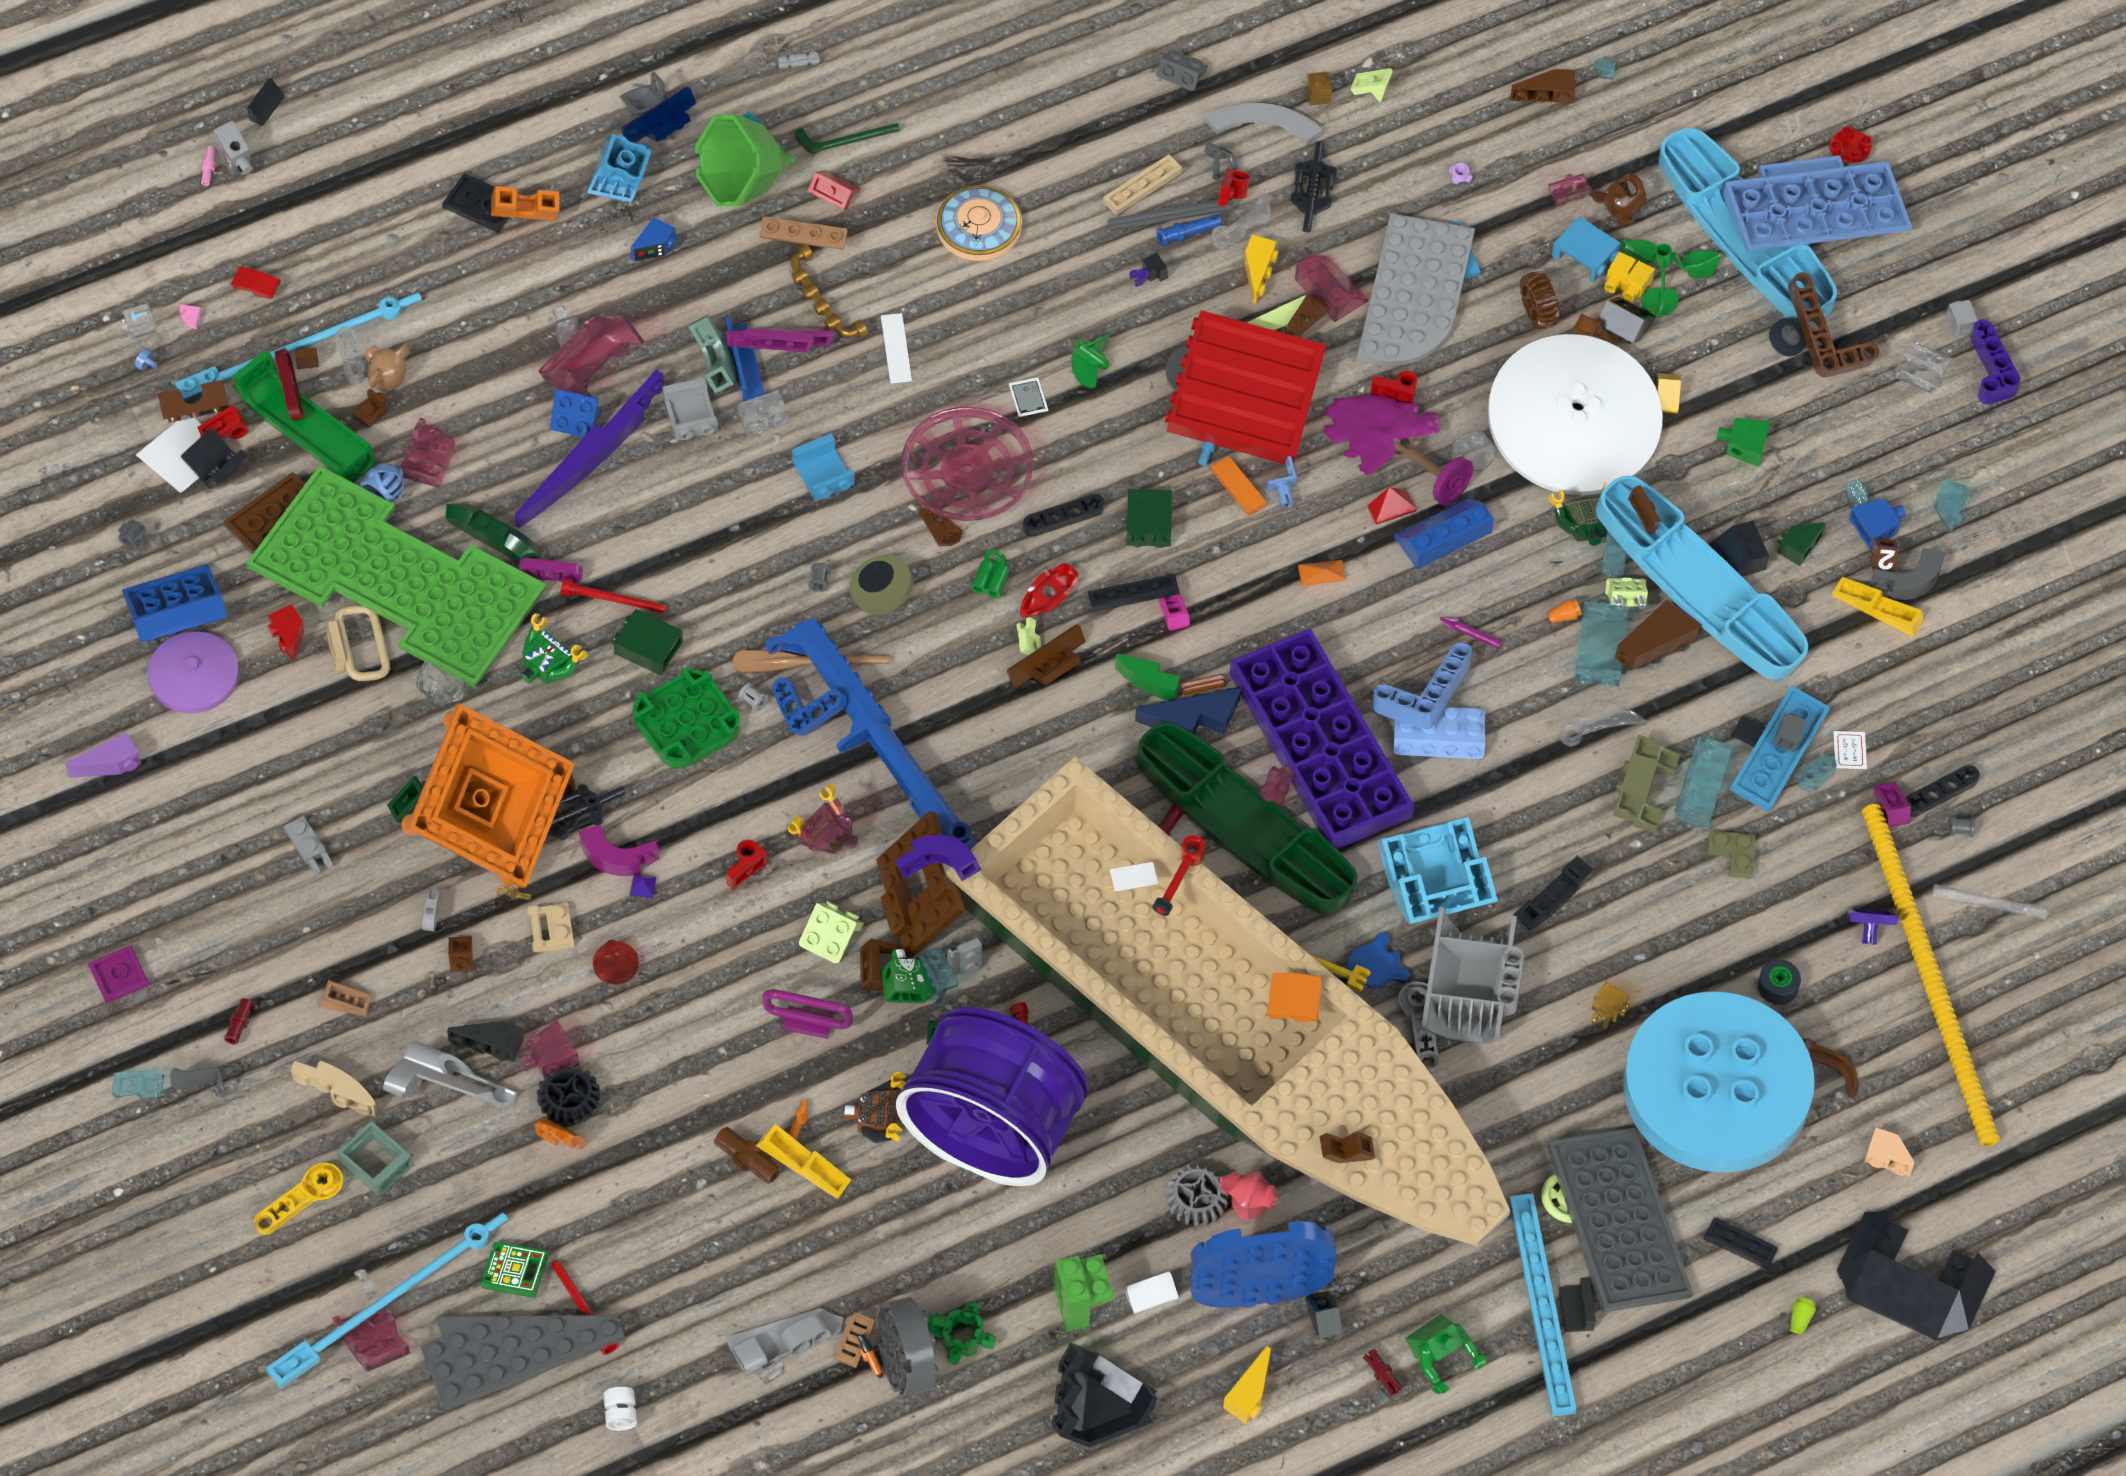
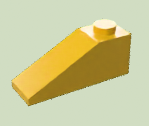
M1266 1346L1224 1398L1223 1408L1245 1424L1251 1418L1256 1419L1262 1410L1261 1402L1271 1348Z

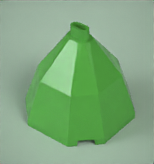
M738 114L713 115L695 145V153L700 154V167L696 168V177L716 206H742L766 194L785 170L795 164V158L791 152L785 151L764 125Z

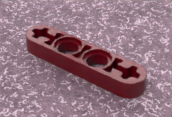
M283 348L275 351V358L287 410L292 421L295 422L305 418L293 362L288 350Z

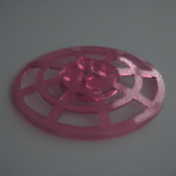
M955 407L931 415L912 431L906 440L902 452V476L911 495L927 510L952 520H982L1003 513L1024 495L1032 478L1033 454L1024 433L1005 416L984 408ZM961 418H980L996 423L990 434L978 430H963ZM946 420H953L954 431L942 435L933 443L923 436L934 425ZM1003 429L1009 431L1017 439L1023 449V454L1011 457L1005 445L998 440ZM965 437L985 440L981 447L966 444ZM956 439L957 446L950 449L947 453L939 448L945 442ZM917 442L926 449L922 459L921 471H908L909 456ZM992 446H995L1001 452L1004 460L993 462L988 453ZM932 455L942 461L941 470L928 471V464ZM1026 462V477L1020 491L1009 488L1013 477V466ZM971 466L973 470L965 472L962 470V467ZM1007 468L1003 484L992 480L994 471ZM910 479L923 480L927 489L937 499L931 504L926 502L915 491ZM943 479L948 487L941 494L930 480ZM985 487L996 491L990 497L979 501L978 491ZM956 491L968 493L970 502H959L949 498ZM1002 494L1013 498L997 509L982 513L980 506L995 501ZM946 503L960 508H972L973 514H954L939 508Z

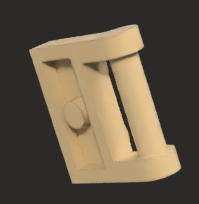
M568 903L541 907L534 905L527 908V916L530 918L534 939L532 948L534 952L574 947ZM546 916L550 940H543L539 917Z

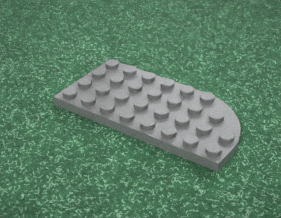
M1390 214L1357 361L1385 366L1406 365L1428 357L1442 346L1450 335L1455 322L1475 228Z

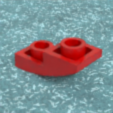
M239 266L231 285L234 289L250 291L257 297L272 299L281 280L267 273Z

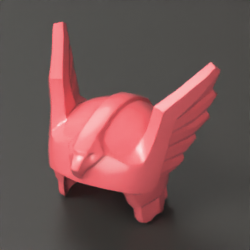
M1260 1170L1241 1176L1234 1171L1220 1178L1221 1190L1231 1195L1232 1208L1242 1220L1261 1217L1268 1208L1273 1209L1276 1205L1278 1197L1274 1185H1269Z

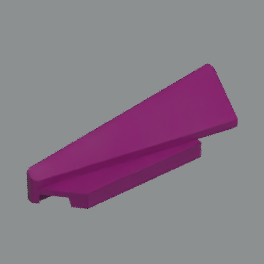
M826 326L776 329L748 328L746 330L726 331L727 346L807 353L811 346L829 347L834 336V331Z

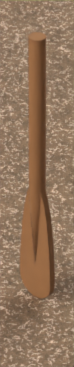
M742 650L737 652L733 658L735 669L742 673L777 671L800 665H813L808 656H798L783 652L769 654L767 651ZM890 655L846 656L850 665L890 664Z

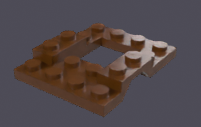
M928 811L876 859L886 891L880 898L892 937L900 938L902 948L908 958H913L966 911L960 889L946 877L942 863H933L922 868L928 887L913 901L906 879H904L895 863L903 854L914 850L911 845L912 841L930 835H943L937 814L932 811Z

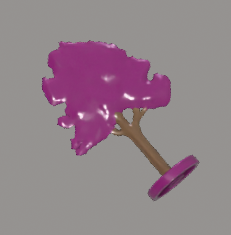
M1361 394L1360 396L1348 398H1334L1335 402L1326 407V415L1332 419L1334 424L1324 425L1325 434L1337 444L1347 440L1350 442V449L1344 451V456L1356 458L1359 455L1361 464L1358 466L1365 475L1373 474L1376 469L1389 462L1392 457H1406L1437 476L1433 487L1434 500L1442 505L1454 502L1468 486L1474 469L1473 463L1464 456L1456 457L1442 469L1421 455L1417 450V444L1423 436L1427 437L1437 434L1441 430L1439 416L1435 412L1424 411L1423 416L1419 417L1417 414L1419 409L1417 403H1398L1394 398H1389L1383 394ZM1408 438L1410 440V448L1403 446L1400 440Z

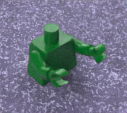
M1443 1314L1438 1315L1405 1338L1414 1357L1419 1359L1421 1370L1427 1379L1432 1381L1433 1385L1431 1388L1436 1394L1446 1393L1449 1387L1439 1379V1374L1433 1367L1432 1361L1442 1359L1462 1345L1466 1353L1472 1357L1474 1369L1478 1368L1479 1370L1487 1363L1484 1355L1481 1352L1478 1354L1476 1350L1478 1348L1463 1327L1458 1323L1453 1324Z

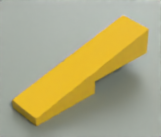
M1845 577L1840 579L1832 592L1833 597L1913 638L1924 622L1922 610L1883 597L1881 590Z
M776 1124L767 1129L756 1145L836 1199L840 1197L851 1181L850 1178L818 1152L813 1151L811 1153Z

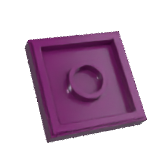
M132 946L88 963L106 1004L149 986V982Z

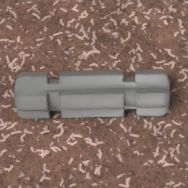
M810 52L809 55L803 53L789 55V58H786V56L778 58L780 69H787L788 66L794 68L808 66V63H811V65L819 63L817 52Z

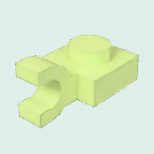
M1028 617L1026 618V625L1022 623L1016 624L1019 632L1020 652L1030 655L1041 647L1040 636L1035 634L1036 621Z

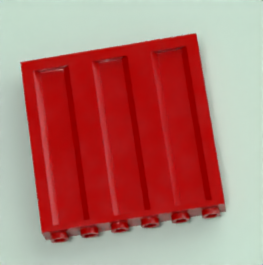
M1200 310L1199 317H1194L1191 329L1195 330L1194 335H1189L1186 348L1189 349L1188 355L1183 354L1180 366L1184 367L1183 373L1178 372L1175 385L1179 386L1178 391H1173L1170 404H1173L1172 411H1167L1164 421L1168 423L1166 432L1202 442H1210L1216 446L1285 464L1287 456H1291L1294 465L1326 345Z

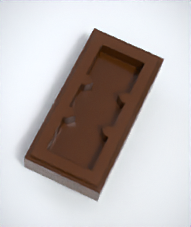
M1641 485L1635 486L1628 500L1647 533H1654L1658 529L1661 520L1655 511L1653 502L1648 499Z

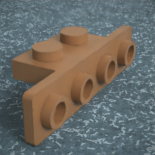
M763 217L759 235L760 238L844 250L847 229L825 226L818 223H805L798 220Z

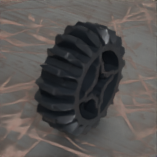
M570 1064L569 1069H564L561 1065L560 1071L552 1068L551 1075L545 1074L544 1081H540V1089L537 1090V1097H539L537 1102L541 1106V1112L547 1114L549 1120L555 1118L556 1124L564 1121L566 1127L569 1121H573L575 1125L578 1124V1119L585 1122L586 1115L593 1116V1109L598 1108L597 1101H600L601 1098L599 1093L600 1086L596 1084L595 1076L590 1077L589 1070L583 1072L581 1066L574 1070L572 1064ZM578 1084L586 1089L587 1095L582 1094V1091L578 1090ZM550 1095L555 1096V1099L560 1101L559 1106L552 1102Z

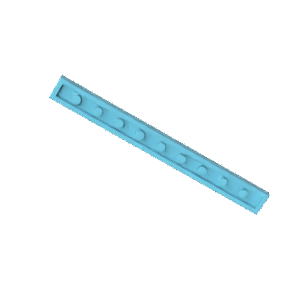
M1534 1195L1510 1196L1509 1202L1551 1415L1554 1417L1576 1414V1405Z

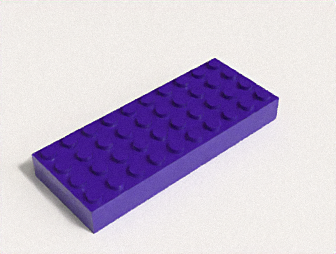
M1311 628L1230 661L1229 675L1235 686L1241 689L1243 700L1319 832L1333 846L1340 849L1412 819L1413 802Z

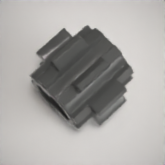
M134 519L129 520L127 524L123 522L118 530L120 532L119 541L130 549L136 548L138 544L142 546L147 538L145 536L146 527Z

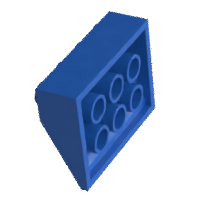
M208 564L122 589L141 643L145 641L151 642L165 635H174L178 631L188 628L194 629L202 624L217 622L227 617L221 592Z

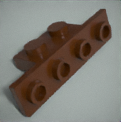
M1078 624L1074 625L1008 668L1007 673L1012 687L1016 688L1032 677L1043 685H1047L1079 664V656L1073 650L1085 643L1081 627Z

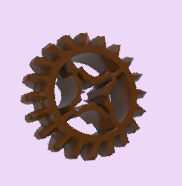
M1542 271L1530 272L1522 276L1519 286L1521 289V300L1532 325H1535L1537 329L1552 327V325L1558 322L1560 313L1558 311L1559 306L1556 293L1550 283V279Z

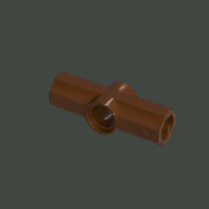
M729 1127L722 1128L717 1134L714 1144L730 1155L739 1168L744 1171L750 1170L767 1184L775 1181L781 1171V1166L763 1154V1151L756 1146L757 1144L754 1141H746Z

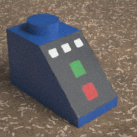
M653 217L631 246V260L640 261L665 256L669 249H673L677 243L676 228Z

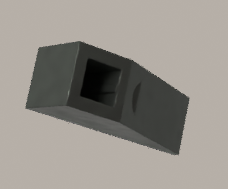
M502 1021L448 1027L447 1029L448 1040L455 1046H465L479 1054L487 1053L501 1061L508 1060L514 1062L524 1041L523 1028Z

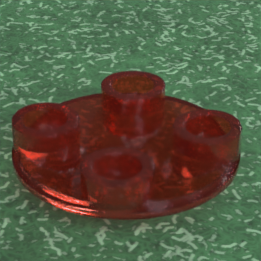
M616 940L607 941L596 951L593 957V970L600 980L608 984L616 985L629 981L634 977L639 967L637 952L630 945L617 942Z

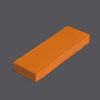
M1229 456L1211 466L1212 473L1248 517L1267 506L1265 499Z

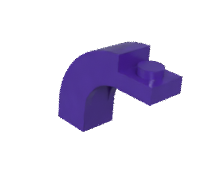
M930 835L912 841L911 845L914 850L903 854L895 861L904 879L933 863L949 865L954 869L961 881L982 870L971 850L963 842L945 835Z

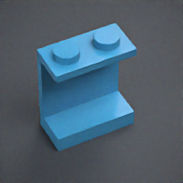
M1579 216L1554 242L1552 256L1559 260L1564 254L1569 255L1591 270L1590 281L1594 282L1598 277H1602L1606 273L1608 266L1617 256L1621 243Z
M831 433L791 450L792 463L814 501L826 499L832 494L841 490L845 491L854 485L853 470L847 471L835 450V439Z

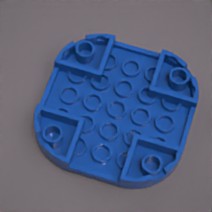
M1298 1221L1288 1222L1286 1232L1242 1237L1241 1229L1239 1228L1212 1235L1211 1239L1206 1241V1245L1204 1242H1200L1191 1251L1192 1268L1189 1282L1192 1297L1196 1302L1210 1307L1228 1308L1243 1306L1250 1308L1257 1304L1267 1303L1274 1305L1280 1301L1297 1299L1312 1294L1325 1287L1334 1276L1337 1251L1333 1232L1327 1226L1321 1229L1315 1222Z

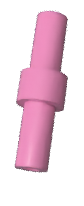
M212 146L207 147L206 158L202 162L201 169L203 175L201 184L204 186L210 185L211 174L215 169L214 156L216 149Z

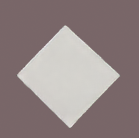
M184 415L181 417V421L175 422L136 454L137 457L180 493L199 478L180 456L201 437L197 429L201 423L195 418H190V415Z

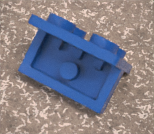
M557 388L550 429L584 438L601 416L602 407L598 406V398Z

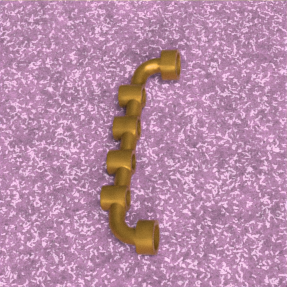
M805 244L798 246V252L791 259V267L794 272L791 274V277L796 285L803 284L805 288L802 289L805 298L808 301L813 298L816 302L813 304V308L817 315L824 314L826 316L824 320L825 326L831 330L835 329L843 337L858 335L859 338L868 335V330L861 319L853 322V328L851 329L843 327L838 316L830 309L826 299H823L816 285L810 281L806 271L799 265L802 259L807 262L814 258L810 247Z

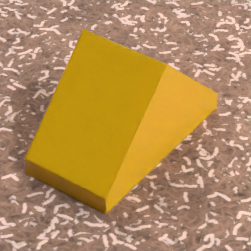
M1657 373L1656 390L1660 398L1662 412L1678 413L1681 384L1678 374Z

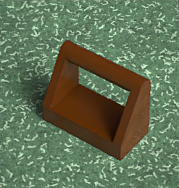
M871 938L860 947L861 989L884 991L883 979L880 977L879 954H891L895 950L902 949L900 945Z

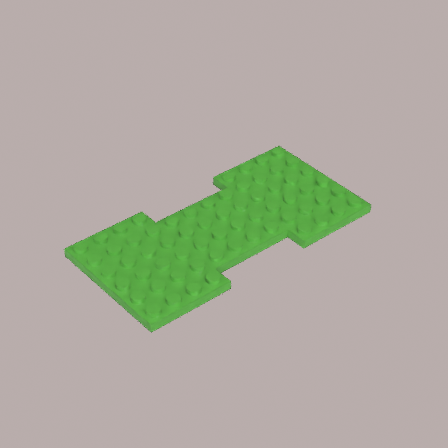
M319 465L246 563L247 568L322 608L336 591L408 629L398 643L400 649L476 688L546 590V584L471 544L461 558L456 560L386 523L395 510L394 504Z

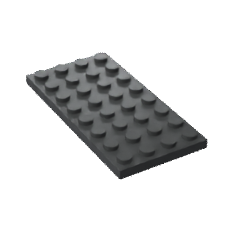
M1636 1128L1548 1141L1546 1146L1602 1312L1691 1298L1693 1292Z

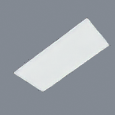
M1153 862L1110 869L1115 892L1158 884Z

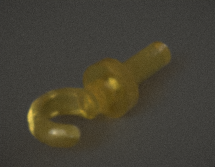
M502 886L497 890L499 897L501 891L507 890V896H510L512 900H517V898L531 899L530 894L520 893L518 889L511 891L507 886Z

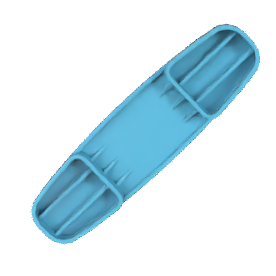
M1684 128L1665 138L1659 154L1661 170L1700 226L1734 266L1779 311L1798 323L1799 320L1788 285L1796 274L1800 272L1807 273L1813 281L1824 317L1826 318L1834 308L1837 288L1822 263L1808 245L1747 252L1723 195L1725 182L1744 180L1739 175L1740 167L1738 163L1704 132L1695 128ZM1796 281L1799 288H1804L1802 282ZM1803 301V305L1806 308H1811L1810 303Z
M1630 475L1621 476L1606 486L1596 505L1598 519L1627 554L1681 609L1702 624L1701 627L1724 647L1765 678L1782 680L1797 670L1808 651L1807 639L1794 621L1770 595L1758 594L1716 551L1683 523L1684 514L1680 509L1639 478ZM1638 485H1641L1648 499L1653 502L1655 511L1661 520L1656 532L1651 534L1647 533L1628 500L1631 491Z

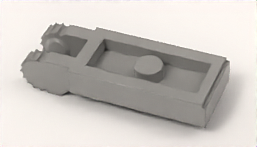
M304 816L283 826L285 833L305 864L309 865L315 875L320 873V868L315 862L316 859L321 857L327 868L333 866L324 846Z

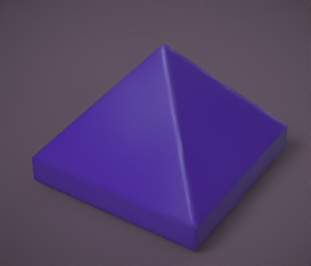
M634 874L630 895L653 898L657 877Z

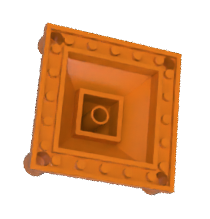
M456 704L454 710L447 712L444 716L443 722L447 731L414 812L406 815L402 820V830L411 837L420 835L499 875V879L504 885H517L521 888H526L575 763L462 704Z

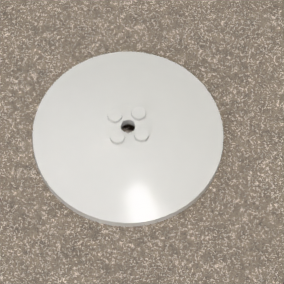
M1562 334L1534 341L1518 350L1505 362L1491 388L1488 401V422L1498 450L1512 468L1524 478L1554 492L1561 490L1564 494L1591 495L1602 493L1605 482L1607 486L1621 476L1630 475L1635 477L1646 466L1660 438L1662 407L1658 392L1650 376L1628 353L1598 338L1585 335ZM1580 403L1584 409L1575 410L1572 404Z

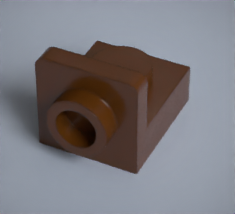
M372 389L367 391L368 398L352 411L353 417L367 428H370L387 413L385 397L379 392H374Z
M472 936L449 937L450 971H473Z

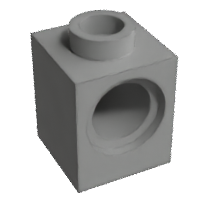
M1970 300L1955 301L1949 304L1946 318L1954 337L1971 334L1974 324L1978 319Z

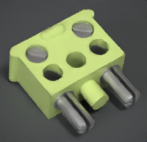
M1608 578L1605 594L1608 595L1610 605L1616 606L1618 609H1622L1624 606H1638L1639 609H1645L1648 594L1646 579Z

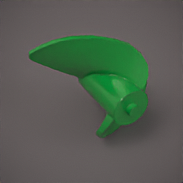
M1106 332L1093 342L1088 343L1081 338L1074 344L1071 357L1072 371L1078 382L1085 387L1095 388L1098 368L1107 369L1109 367V362L1102 352L1109 341L1110 332Z

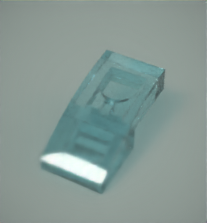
M147 1071L114 1073L111 1094L115 1098L137 1095L141 1099L162 1096L165 1075L159 1072Z

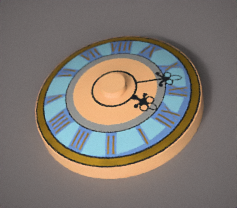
M970 186L955 191L942 202L937 212L936 229L940 241L950 252L964 259L983 261L1002 256L1014 247L1021 234L1022 217L1016 202L1006 193L988 186Z

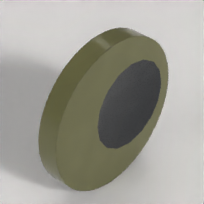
M893 555L876 556L865 561L854 572L850 581V595L857 607L866 613L875 615L889 613L900 607L910 596L914 584L913 574L908 565L899 557Z

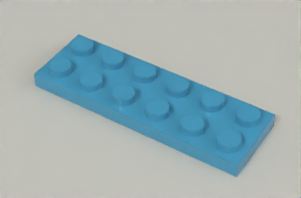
M1791 685L1729 790L1769 813L1826 717L1830 707ZM1785 713L1796 714L1806 720L1800 743L1794 753L1773 745L1779 723Z

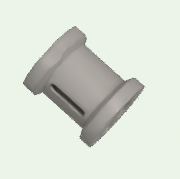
M749 682L740 690L738 699L741 701L745 700L757 712L766 704L768 695L765 693L761 694Z

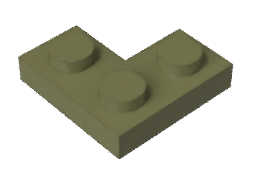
M1709 831L1708 855L1730 857L1729 877L1752 879L1755 835Z

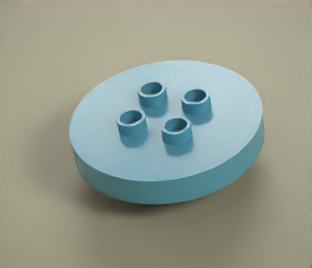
M1702 992L1686 995L1665 1004L1649 1016L1640 1026L1630 1045L1623 1078L1624 1096L1633 1122L1647 1141L1661 1153L1691 1168L1710 1172H1737L1760 1166L1774 1159L1785 1151L1797 1138L1804 1126L1814 1093V1070L1809 1052L1802 1038L1779 1013L1759 1001L1742 995L1726 992Z

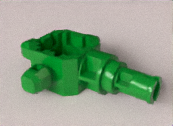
M967 1302L963 1311L956 1309L949 1312L948 1316L937 1312L935 1314L928 1313L927 1315L928 1330L935 1337L942 1339V1345L948 1351L947 1362L949 1364L957 1365L962 1355L970 1357L976 1354L979 1344L982 1348H994L996 1337L988 1332L983 1333L984 1323L981 1317L977 1315L978 1304L975 1302ZM961 1322L963 1326L970 1328L974 1326L976 1331L973 1339L970 1342L966 1341V1344L958 1339L951 1340L950 1333L955 1324L959 1325Z

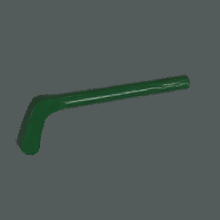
M895 123L823 142L811 141L805 130L799 128L795 131V138L804 149L814 154L826 149L898 132L900 128L899 124Z

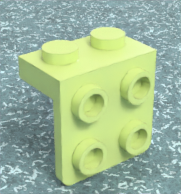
M826 901V904L816 903L800 938L799 945L833 963H839L854 931H861L864 922L858 920V915L850 911H846L845 914L838 910V905Z

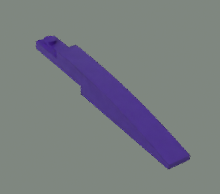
M656 369L604 428L596 424L514 514L516 527L521 528L563 497L596 469L645 420L644 410L648 408L653 397L656 394L659 395L663 390L664 377L662 372Z

